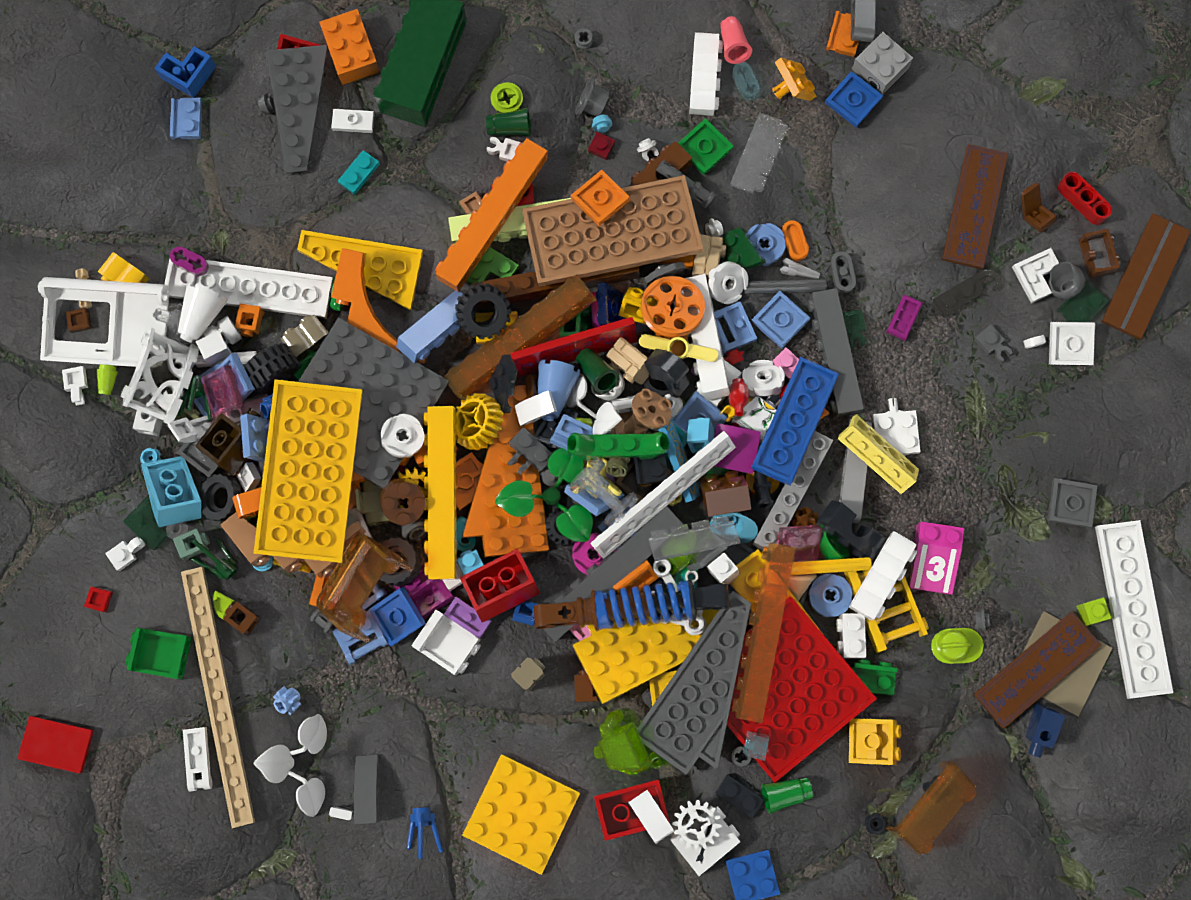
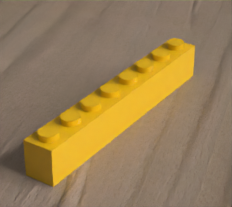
M454 406L428 407V412H424V425H428V434H424V446H428V455H424V467L428 468V476L424 477V488L428 489V498H425V511H428V519L424 521L425 532H428V541H425L424 544L425 554H428V562H425V575H428L429 580H457L456 409Z

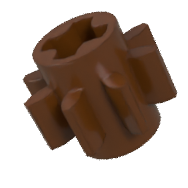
M802 507L793 514L794 519L791 521L793 527L797 528L799 533L809 534L817 528L819 517L817 512H813L812 508Z

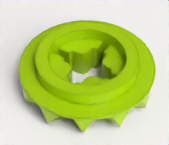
M501 83L491 93V104L496 111L502 113L519 109L523 102L522 91L513 83ZM504 92L508 97H512L509 105L506 101H502L504 99Z

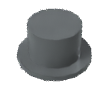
M594 77L588 80L580 96L575 112L577 115L585 111L591 115L599 116L605 107L609 91L595 85Z

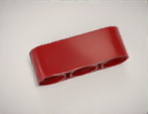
M1067 173L1058 184L1060 194L1093 225H1101L1111 215L1112 206L1078 173ZM1066 181L1071 182L1074 187L1068 186ZM1081 196L1087 197L1088 202L1084 201ZM1096 210H1100L1103 216L1098 215Z

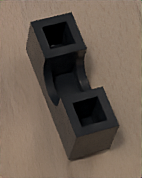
M831 500L818 519V522L823 526L822 530L831 536H836L838 538L837 542L843 547H849L853 550L852 555L856 558L869 557L873 561L887 540L873 528L863 525L853 534L852 523L857 515L842 502Z

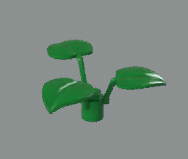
M564 448L553 452L548 460L549 472L553 476L559 477L553 488L546 489L542 495L532 494L533 489L529 482L517 480L505 486L496 497L495 504L515 517H524L533 510L534 501L532 498L543 499V502L549 506L555 504L556 507L564 512L556 519V526L559 532L566 538L576 542H587L590 540L593 525L591 513L581 505H573L567 510L558 502L560 500V492L557 489L562 480L564 479L569 483L577 481L583 472L584 466L583 459L577 455L570 454Z

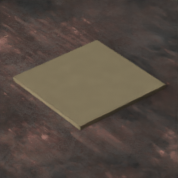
M1043 611L1024 650L1060 620ZM1099 641L1102 644L1041 697L1079 717L1112 647Z

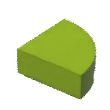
M215 591L213 595L214 609L216 614L223 619L226 616V609L235 601Z

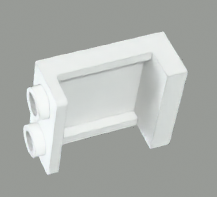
M435 610L412 644V647L457 676L458 673L462 674L469 665L466 661L470 655L474 656L478 652L481 645L479 644L480 639Z

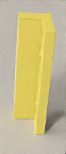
M857 414L853 416L850 425L839 435L838 439L902 494L916 482L919 469Z

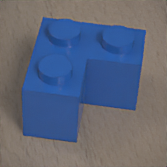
M193 46L183 62L165 53L154 69L162 80L195 98L216 68V64L210 55Z

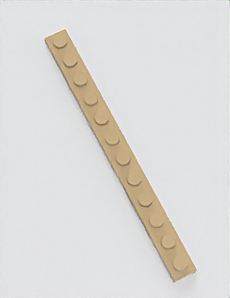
M204 567L182 571L181 575L231 826L235 828L255 823L205 570Z

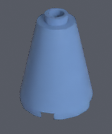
M545 360L539 362L538 394L551 391L557 410L555 413L541 417L542 419L553 421L559 417L579 378V369L575 372L574 366L556 360H551L550 364H545Z

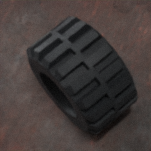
M477 283V286L472 284L467 291L464 289L462 291L463 295L457 298L458 304H455L456 318L462 328L475 338L477 336L479 339H484V337L491 339L494 334L500 335V330H505L507 328L506 322H510L511 319L509 317V314H511L510 303L506 296L498 288L488 283L486 285ZM482 300L491 301L494 304V313L491 318L484 322L475 321L471 315L474 305Z
M279 343L269 346L254 355L244 368L254 387L255 393L261 395L273 393L275 380L292 381L294 379L292 374L301 364L287 344Z

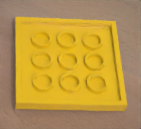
M501 754L462 836L542 875L580 792Z

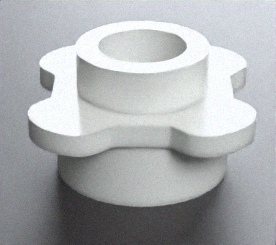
M711 218L709 223L705 225V232L710 237H720L723 235V227L718 220L714 221Z

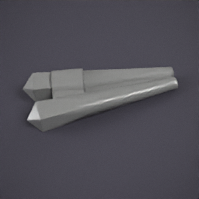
M788 258L782 260L784 265L780 269L782 274L819 279V272Z

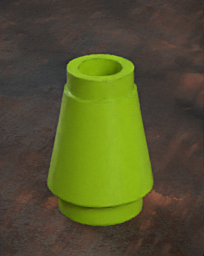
M99 364V369H97L99 394L111 395L118 374L116 371L117 366Z

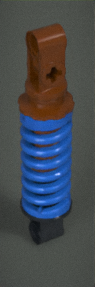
M688 579V581L679 582L677 585L678 592H675L674 585L671 582L666 585V593H663L661 584L655 585V594L651 593L649 585H645L643 592L640 593L638 587L634 586L632 587L631 594L627 593L626 588H621L620 595H616L614 589L608 591V596L601 590H592L589 598L577 597V600L574 602L534 605L535 628L547 629L579 624L580 628H584L586 625L591 624L594 625L596 632L604 628L612 629L614 622H616L619 628L625 626L626 620L630 626H636L638 619L642 625H647L649 618H651L654 624H658L661 620V613L664 621L668 623L672 620L673 612L677 621L683 620L684 613L685 617H688L689 620L696 621L697 611L719 610L730 607L728 585L716 584L708 587L694 588L692 579ZM565 609L571 613L567 615L566 619L561 615Z

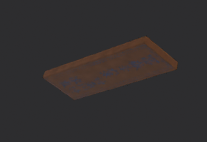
M967 144L942 261L981 270L984 268L1008 153Z
M1070 611L973 695L998 725L1004 729L1102 644L1074 612Z

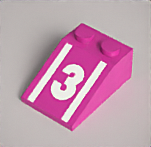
M920 522L916 525L914 543L917 545L914 550L917 551V554L912 560L910 589L953 594L962 550L964 528Z

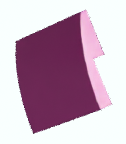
M717 423L714 438L724 431L736 448L714 466L753 474L751 466L757 455L761 432Z
M425 564L422 565L418 577L412 583H408L406 586H394L396 590L402 587L405 588L423 619H426L435 610H439L454 599L443 580L428 579V575H425Z

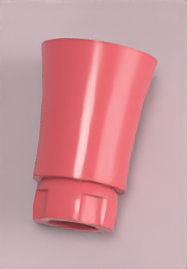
M733 16L722 20L721 35L725 60L732 64L746 61L752 54V48L746 39L742 25Z

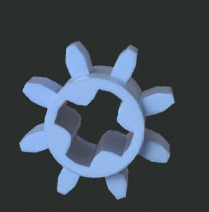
M284 686L273 696L276 699L274 707L280 713L288 712L291 715L301 706L299 702L301 699L300 694L294 688L287 690Z

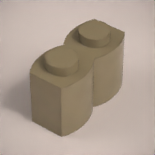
M315 314L312 316L307 315L301 319L298 327L286 330L281 340L287 344L297 360L300 361L307 356L309 351H314L321 346L328 335V331Z

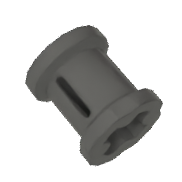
M322 605L313 613L310 621L312 623L316 622L328 634L336 626L339 618L330 615Z

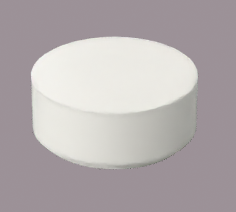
M1041 335L1024 340L1023 342L1025 348L1029 349L1045 344L1046 340L1045 336Z

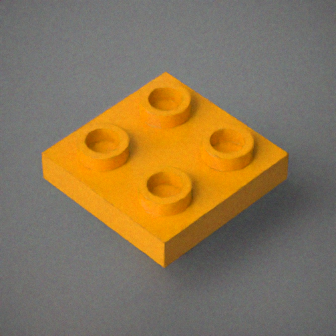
M780 58L775 62L784 79L783 82L772 89L773 92L776 91L774 94L778 99H781L788 92H791L793 97L808 101L817 97L813 91L815 87L809 79L807 80L804 74L806 72L805 68L800 62Z

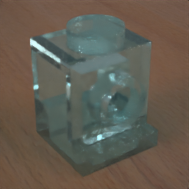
M747 731L743 753H746L747 757L765 761L769 735Z

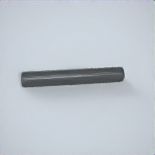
M826 280L748 281V286L744 291L745 293H778L779 291L782 293L819 292L827 289Z

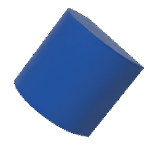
M529 601L520 603L515 608L512 621L534 626L533 606L538 604Z

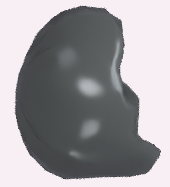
M1061 262L1050 270L1049 288L1056 298L1070 299L1075 297L1085 286L1084 273L1073 263Z

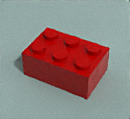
M518 548L460 577L482 623L540 594Z
M659 779L594 796L605 841L646 830L629 804L631 800L648 790L669 822Z

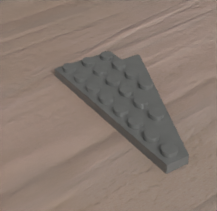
M734 591L729 595L730 607L718 611L632 735L686 775L698 757L716 769L719 765L751 607L749 601Z

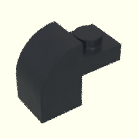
M655 349L644 362L651 378L665 382L671 397L678 398L690 384L685 375L689 371L688 367L679 357L671 352Z

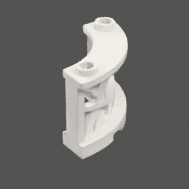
M151 328L149 333L145 332L142 336L140 344L143 346L137 367L129 386L125 385L121 397L123 398V406H128L162 419L164 423L168 424L175 420L183 402L181 400L184 394L183 388L188 389L193 375L191 371L196 364L199 348L192 343L189 347L155 333V329ZM150 353L153 357L147 360L148 355ZM167 360L169 370L178 378V381L169 380L157 388L152 378L150 367L158 362ZM179 364L181 369L175 368L174 365ZM141 374H142V375H143V378H144V381H140V382H139V379H140ZM166 387H170L172 394H168L166 390L162 395L161 391ZM141 389L143 391L140 399L145 398L150 393L152 397L147 404L133 400L136 390ZM155 401L165 412L150 405Z

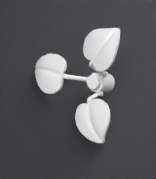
M580 373L566 402L567 406L572 408L577 404L596 419L592 426L593 434H611V429L622 418L610 402L604 403L599 408L597 414L581 403V399L585 397L587 392V381L585 376Z
M319 714L305 719L300 725L298 740L303 745L301 749L290 751L284 745H275L262 753L253 763L262 772L264 777L272 783L282 782L287 775L300 780L304 785L298 787L296 801L299 808L310 817H314L323 804L325 798L324 784L318 778H311L307 782L305 778L295 774L290 769L294 766L292 755L305 752L307 749L311 754H316L325 745L327 729L322 716Z

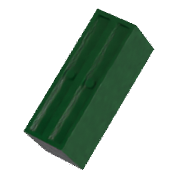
M458 0L409 1L410 8L408 13L405 12L403 15V25L401 30H398L396 33L395 46L390 49L387 66H384L381 71L382 79L380 84H377L374 89L373 95L380 113L426 128L467 22L464 4Z

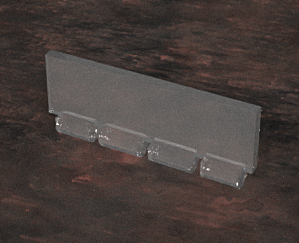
M759 113L730 186L750 193L763 191L767 178L764 176H769L774 164L772 158L777 157L782 144L779 140L784 139L788 130V126L783 124L782 120Z
M726 515L712 518L713 525H710L708 519L691 523L692 530H689L688 525L684 524L670 527L671 534L667 533L666 528L651 531L652 538H649V544L654 561L739 544L740 539L734 522L729 521Z

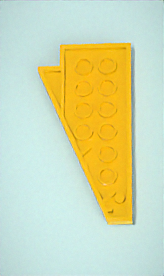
M703 610L702 617L706 621L705 630L719 610ZM750 612L746 630L756 625ZM649 618L647 625H642L638 619L636 626H630L626 620V624L622 628H619L616 622H614L612 629L604 628L596 632L594 625L590 624L586 626L591 636L573 644V648L601 703L604 704L682 664L703 633L696 636L690 635L686 632L684 626L670 622L667 624L661 622L654 624L651 618ZM693 621L691 627L698 628V622Z

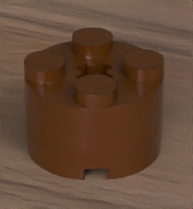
M407 478L393 479L381 491V508L384 515L391 522L404 526L415 522L422 515L426 505L425 497L420 487L413 480ZM399 498H402L403 500L405 499V500H406V503H405V504H402V503L400 504L399 501H398V499H399Z

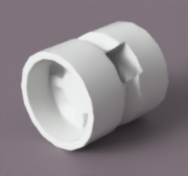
M228 316L218 321V326L212 325L203 333L206 337L219 331L224 336L223 339L226 346L228 343L233 345L242 339L239 331Z

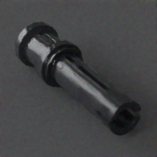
M759 442L758 450H759V448H760L762 442ZM754 470L755 482L752 487L756 494L755 507H771L774 505L770 493L772 484L768 481L767 475Z

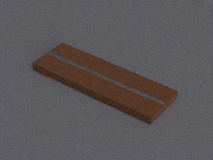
M1154 213L1150 215L1101 320L1102 323L1138 340L1142 338L1187 241L1190 230Z

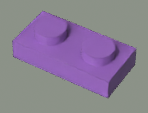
M457 597L454 598L444 613L446 617L479 639L492 622L489 619L482 623L475 609Z

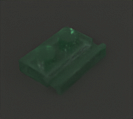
M1086 280L1081 292L1075 297L1067 299L1056 311L1060 312L1068 322L1088 323L1109 300L1095 287L1089 285V282Z

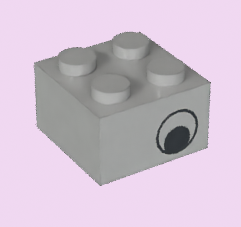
M882 32L855 59L852 70L883 95L909 69L913 57Z

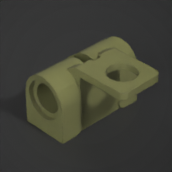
M370 481L362 482L363 492L355 489L357 510L361 514H365L366 525L375 526L393 523L384 515L381 508L380 495L382 488Z

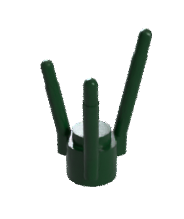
M192 376L188 389H185L178 416L182 415L189 395L188 410L191 411L194 399L201 397L203 394L208 421L212 422L209 387L205 386V378Z
M217 538L216 541L228 560L225 558L219 560L194 539L192 542L217 564L215 567L218 570L194 557L191 558L192 562L217 575L221 580L223 578L229 580L237 572L238 567L236 564L238 562L231 556L220 538Z

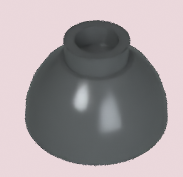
M419 517L415 522L402 526L403 539L409 542H417L428 535V532H425L424 529L425 519Z

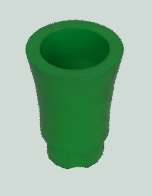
M808 778L761 784L764 804L769 814L813 798L812 787Z

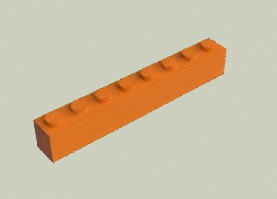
M527 138L523 144H518L513 159H509L503 168L504 172L500 177H496L490 193H486L481 200L482 205L478 211L474 210L471 214L468 226L461 229L456 244H452L449 247L447 257L437 265L435 274L440 282L457 292L461 290L547 161L548 152L546 149Z

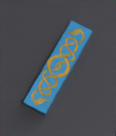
M671 416L669 423L658 430L668 436L669 450L667 454L673 470L676 472L688 459ZM696 481L682 492L686 502L693 501L701 495Z

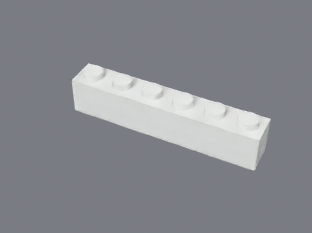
M706 274L685 278L698 287L705 301V311L701 323L693 332L688 334V337H692L693 340L691 344L712 348L718 352V359L714 362L696 359L697 362L693 363L695 374L700 377V381L697 382L699 394H703L706 401L729 396V383ZM681 290L683 296H692L691 290ZM696 307L688 309L691 315L699 314V310Z

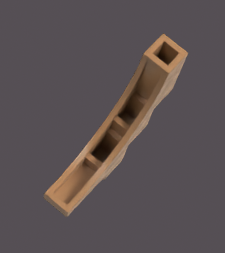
M234 513L220 524L254 567L263 566L270 560L269 557L271 555L253 554L256 527L251 525L245 518L238 519L237 513ZM358 521L346 528L344 553L349 545L359 542L364 537L363 534L366 531ZM273 556L287 573L298 570L305 560L319 578L330 576L335 571L334 568L338 566L336 562Z

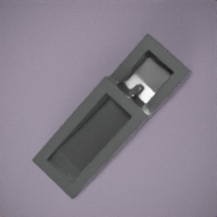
M379 755L356 756L354 824L378 823L380 799Z

